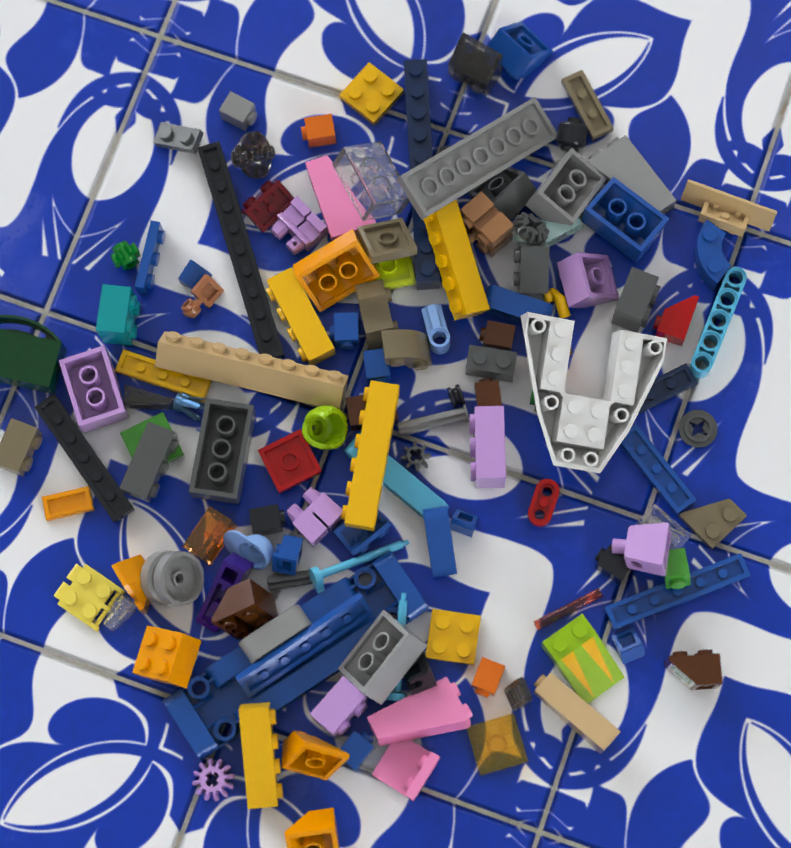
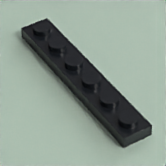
M53 394L35 406L39 415L112 521L116 523L135 509L127 497L120 490L118 484L57 396Z

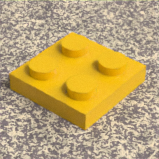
M369 62L339 94V97L375 126L404 94V89Z
M432 609L426 658L474 665L481 616Z

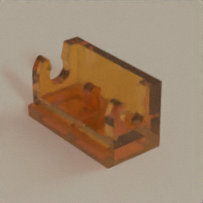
M209 506L182 547L196 558L211 566L224 546V534L229 530H235L237 525L230 518Z

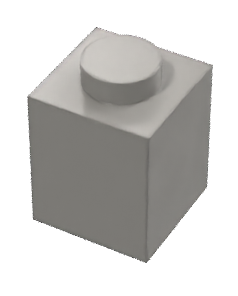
M231 91L219 109L222 120L246 131L249 125L252 126L257 118L255 103Z

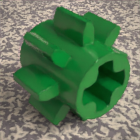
M122 241L113 247L112 251L114 253L110 256L117 269L122 266L123 270H130L139 263L137 258L141 255L135 243L129 245L127 241Z

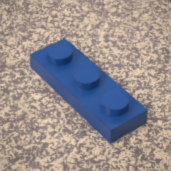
M151 220L134 286L138 294L147 295L149 288H152L154 285L155 276L153 275L154 266L159 264L160 253L158 249L159 245H163L165 240V231L158 221Z

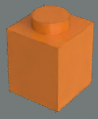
M332 113L304 118L305 126L301 127L303 141L308 140L309 148L336 144Z
M482 657L471 687L475 689L474 693L488 698L489 695L494 696L505 666Z

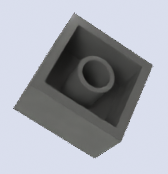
M632 267L615 308L611 324L638 333L640 326L645 328L661 286L657 285L659 277Z

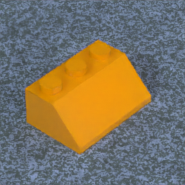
M353 229L293 264L295 277L319 312L356 291L355 285L371 282L380 277L374 264H371L359 237Z

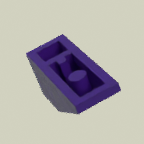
M235 552L223 560L195 622L215 633L218 632L220 628L212 623L211 618L227 589L248 579L254 566L253 562Z

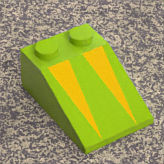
M583 614L579 615L541 644L543 650L572 690L587 703H590L625 678L602 640Z

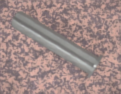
M463 404L462 408L399 422L397 427L400 436H405L463 421L469 423V416L466 404Z

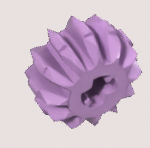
M211 758L208 759V768L201 762L199 767L203 770L202 773L198 771L193 772V775L200 777V780L192 782L193 786L201 785L197 789L196 794L201 795L205 792L204 800L206 801L210 799L213 793V799L217 802L219 801V792L224 797L228 796V793L224 790L225 787L229 789L234 788L233 784L227 783V780L235 778L234 774L226 775L230 771L231 766L226 765L222 768L223 760L221 759L217 761L215 767L214 761ZM211 774L214 776L216 774L219 775L216 786L213 784L209 786L208 784L211 781L209 778Z

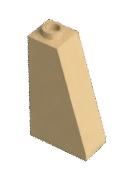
M552 673L547 677L543 674L534 683L536 689L533 694L599 754L621 732Z

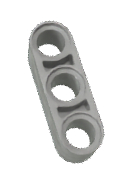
M296 604L239 642V646L250 663L253 664L312 623L301 606Z

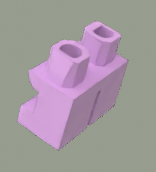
M297 196L290 202L291 205L283 213L281 212L277 215L278 221L271 228V232L279 240L287 233L293 237L286 243V247L293 255L298 254L303 249L308 252L329 234L327 225L311 212Z
M310 487L302 496L310 505L303 511L295 503L286 513L291 519L294 528L314 548L329 533L328 529L331 531L342 520V508L324 492L320 494Z

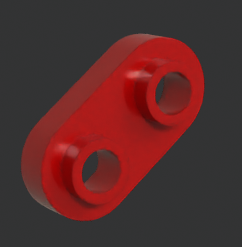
M543 479L536 485L528 510V520L536 527H544L551 521L560 492L558 484L552 479ZM544 489H549L552 494L550 496L543 495L542 491ZM538 511L543 512L544 518H536L535 513Z

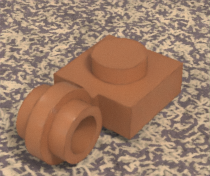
M204 274L190 291L196 299H188L182 305L183 314L186 317L195 318L201 311L199 306L203 304L205 307L210 308L224 292V289L209 275Z

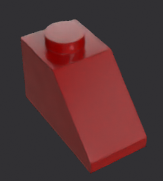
M694 295L664 309L662 316L657 315L653 329L657 330L655 336L667 338V342L682 346L699 296Z

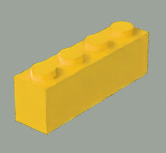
M291 267L267 279L268 288L265 290L271 302L276 300L279 306L276 311L281 321H287L290 328L286 330L292 342L297 340L300 346L297 351L303 362L308 361L309 365H316L336 355L335 348L303 287L295 277L293 268Z
M270 702L240 704L239 721L248 809L278 807L279 798H283V785L278 783L277 774H281L280 758L276 759L275 749H279L278 734H273L272 725L277 724L276 710L271 709Z

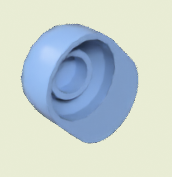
M229 530L224 534L223 542L230 554L235 552L253 562V569L263 570L272 562L274 548L270 540L260 534L246 536L235 530Z

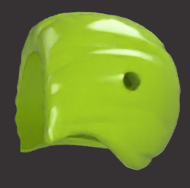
M330 405L318 406L309 411L305 416L302 426V434L306 442L321 450H333L341 447L345 442L348 430L345 414L338 408Z

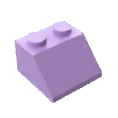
M577 252L557 262L559 277L562 281L568 307L587 308L619 300L608 255Z

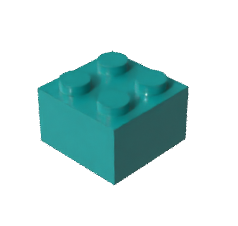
M102 284L96 331L103 343L132 346L133 339H136L138 326L135 325L136 316H140L141 303L138 302L137 295L134 294L131 287Z

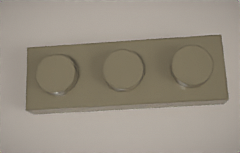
M583 70L563 78L561 83L580 119H582V123L588 127V134L592 141L613 132L614 127Z

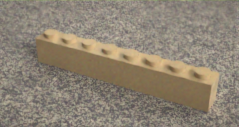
M165 331L157 344L155 367L315 406L330 405L340 410L345 400L349 376L339 371L319 369L315 365H303L290 359L282 360L274 358L269 354H257L249 352V350L244 348L228 347L223 343H212L204 341L199 337H187L174 331Z

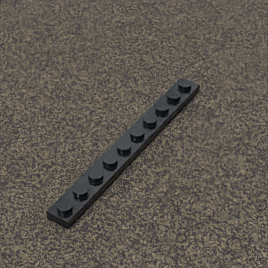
M220 141L198 148V152L259 354H269L278 359L285 357Z

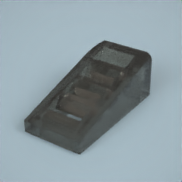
M124 386L123 402L128 409L173 410L174 402L172 398L133 386Z
M523 677L516 679L504 690L513 711L531 705L533 697Z

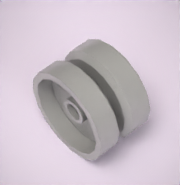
M158 551L150 555L142 566L140 574L141 588L151 602L161 605H189L198 598L202 591L204 570L200 561L191 553L185 551Z

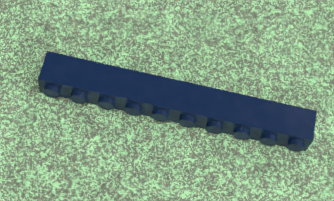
M427 59L404 60L410 170L433 157ZM412 205L414 242L417 246V255H415L417 290L440 289V271L436 265L432 245L429 242L428 231L425 222L421 220Z

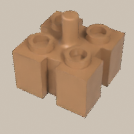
M482 191L460 209L470 245L477 240L476 247L481 253H487L492 258L512 241L513 234L511 232L513 231L514 224L494 207V203Z

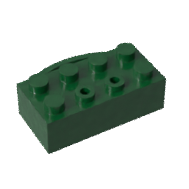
M0 315V324L25 325L46 335V338H41L21 330L0 329V383L55 394L61 373L59 360L65 358L67 351L63 343L51 330L34 320L15 315Z

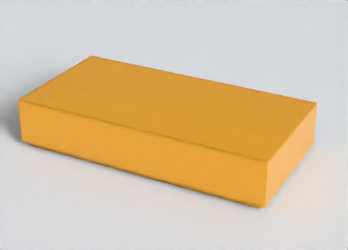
M89 486L42 497L47 521L95 511Z

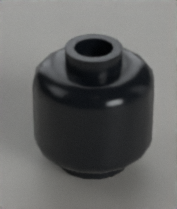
M568 117V121L560 122L556 136V143L561 146L560 150L568 152L573 148L578 153L579 149H583L586 146L588 127L582 124V119Z

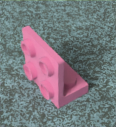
M412 740L393 743L387 748L372 775L414 802L439 762L440 756L432 751L429 752Z

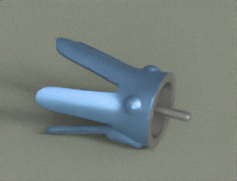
M181 392L177 394L175 399L170 398V400L174 401L173 410L183 412L195 421L201 420L199 415L187 407L204 409V403L192 399L206 400V398L191 397Z

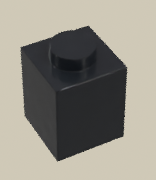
M278 504L249 509L253 534L264 536L283 532L282 525L287 524L284 510L280 511Z
M611 544L607 550L602 547L594 559L598 562L595 569L618 584L622 582L630 570L626 566L624 554L612 553Z

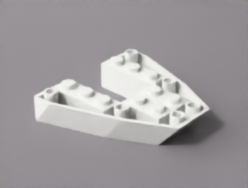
M527 312L521 315L528 365L536 411L554 466L601 473L630 431L664 363L667 338L626 330L612 333L603 400L564 393L575 321Z

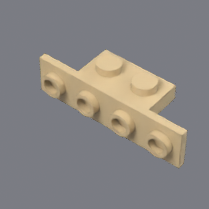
M689 179L681 197L682 201L702 207L698 218L699 222L705 223L708 220L718 228L743 237L747 224L769 232L778 212Z

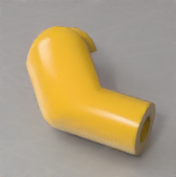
M550 288L548 293H543L545 302L556 304L559 318L571 316L566 297L557 289Z

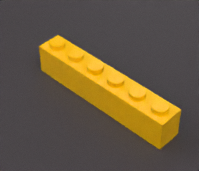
M456 199L423 219L454 321L475 317L490 310Z
M371 380L370 387H365L363 401H367L365 411H360L359 424L362 425L361 434H356L354 448H358L357 457H352L350 472H354L353 479L347 482L345 495L349 496L348 505H343L341 519L345 520L346 527L375 531L400 385Z

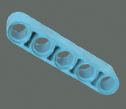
M740 267L728 269L689 364V368L695 378H705L714 364L747 280L746 272ZM737 277L740 280V283L733 284L730 282L729 278ZM721 298L730 299L732 304L724 305L721 302ZM720 319L724 325L721 327L715 326L712 320ZM711 340L714 342L715 347L708 348L704 345L703 341ZM703 361L707 368L704 370L698 369L695 362Z
M355 438L344 450V453L351 459L352 457L356 458L358 448H354ZM388 455L383 481L384 487L423 519L422 509L441 506L449 508V505Z

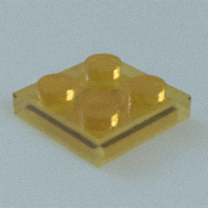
M514 713L471 725V727L467 728L480 776L528 762Z

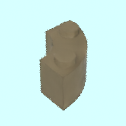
M383 279L357 284L355 289L369 350L383 348L381 331L399 329L397 320L392 321L388 304V302H392L390 288L384 287Z
M406 329L381 331L385 365H390L391 367L405 365L408 368H414V370H424L432 365L427 334Z

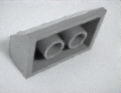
M571 148L557 162L525 206L544 221L572 226L607 178Z
M383 610L338 669L364 695L382 705L427 647V644L392 615Z

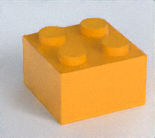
M147 625L132 673L153 681L187 688L201 640L184 633Z

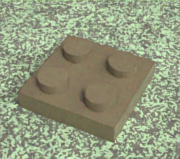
M403 218L357 227V234L371 264L417 255V246Z

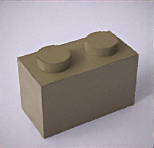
M11 418L0 442V468L23 477L25 471L28 472L32 466V456L35 449L38 450L43 440L42 432L34 426Z

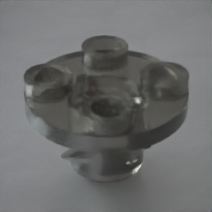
M259 131L245 133L231 151L233 165L241 168L243 173L252 179L266 177L270 170L272 159L275 157L274 147L269 145L268 140Z

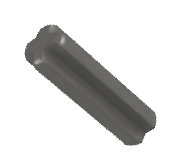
M309 570L297 571L296 576L278 574L267 577L269 590L313 584V582L309 580Z

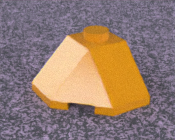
M140 554L112 565V568L132 599L134 598V603L139 611L145 614L148 612L150 600L145 596L141 588L140 574L146 560Z

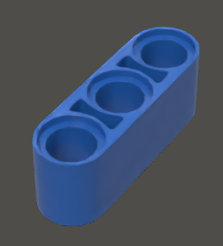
M489 285L486 292V298L490 310L486 311L487 313L522 324L521 315L527 312L551 316L554 308L545 301L495 285Z
M447 506L422 509L433 578L457 574Z

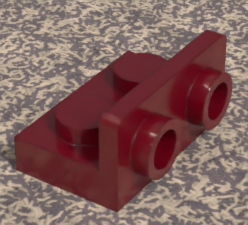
M279 180L266 181L259 188L261 192L256 197L251 196L243 203L244 208L241 210V213L246 215L261 232H265L278 219L277 215L281 212L283 213L294 199L292 194Z

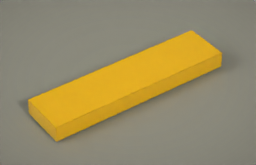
M125 349L122 350L115 368L116 373L175 393H186L191 397H207L213 380L155 367V359Z

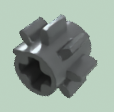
M414 442L413 447L410 449L406 446L404 447L407 455L401 456V461L408 462L406 470L412 467L416 470V473H419V468L422 466L428 468L425 459H430L431 454H425L426 445L419 447ZM412 454L415 456L420 454L421 460L415 459L412 461Z

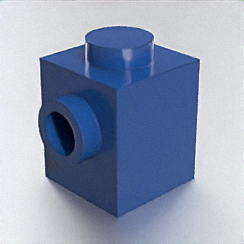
M358 312L334 313V325H330V339H335L336 347L350 350L354 349V346H359Z

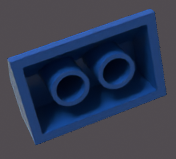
M612 177L585 208L581 221L637 263L654 243L668 223L669 218L615 177Z

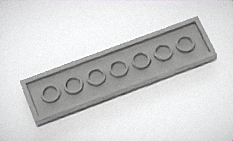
M536 97L402 174L397 178V181L419 217L423 220L556 139L557 132Z

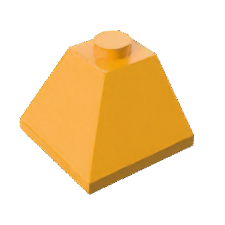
M293 731L283 741L281 768L327 780L349 759V753L303 731Z
M334 808L308 811L284 832L287 848H340Z

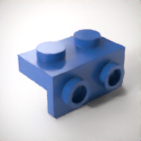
M378 510L375 531L346 527L345 520L332 531L349 553L361 555L369 549V543L375 538L380 539L388 533L391 523Z

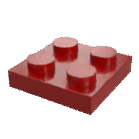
M301 429L258 450L279 494L322 473L309 444L303 437Z

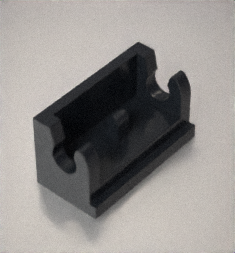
M424 651L404 675L411 695L437 686Z

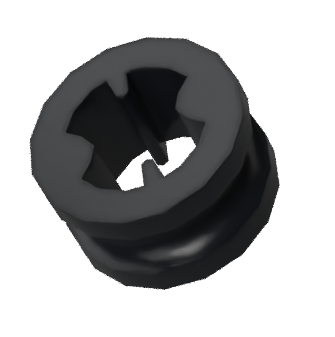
M459 384L455 385L453 389L447 388L453 408L457 407L459 403L465 404Z

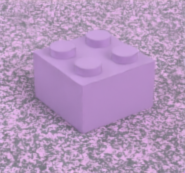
M343 676L310 715L334 738L338 734L342 737L351 727L350 720L354 716L359 718L367 709L366 702L368 700L366 695Z

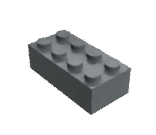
M206 398L189 493L193 498L240 505L256 418L254 405Z

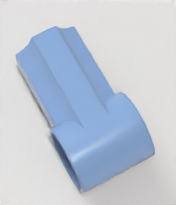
M441 304L428 305L421 309L430 349L435 354H445L451 345ZM438 337L446 340L443 344H436L434 342Z

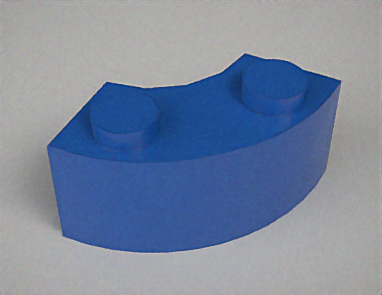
M706 220L695 244L694 261L700 278L714 292L724 279L731 264L725 259L722 252V241L726 233Z

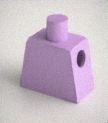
M669 523L632 525L628 527L627 539H613L612 553L624 554L626 566L630 569L666 576L672 535Z

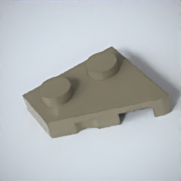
M729 498L682 512L678 517L712 550L747 515Z

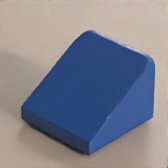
M189 260L178 279L180 284L192 290L204 274L212 277V274L193 260Z
M634 627L611 636L623 664L645 655L644 646Z

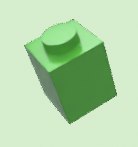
M685 548L669 550L666 576H664L666 589H681L691 585Z

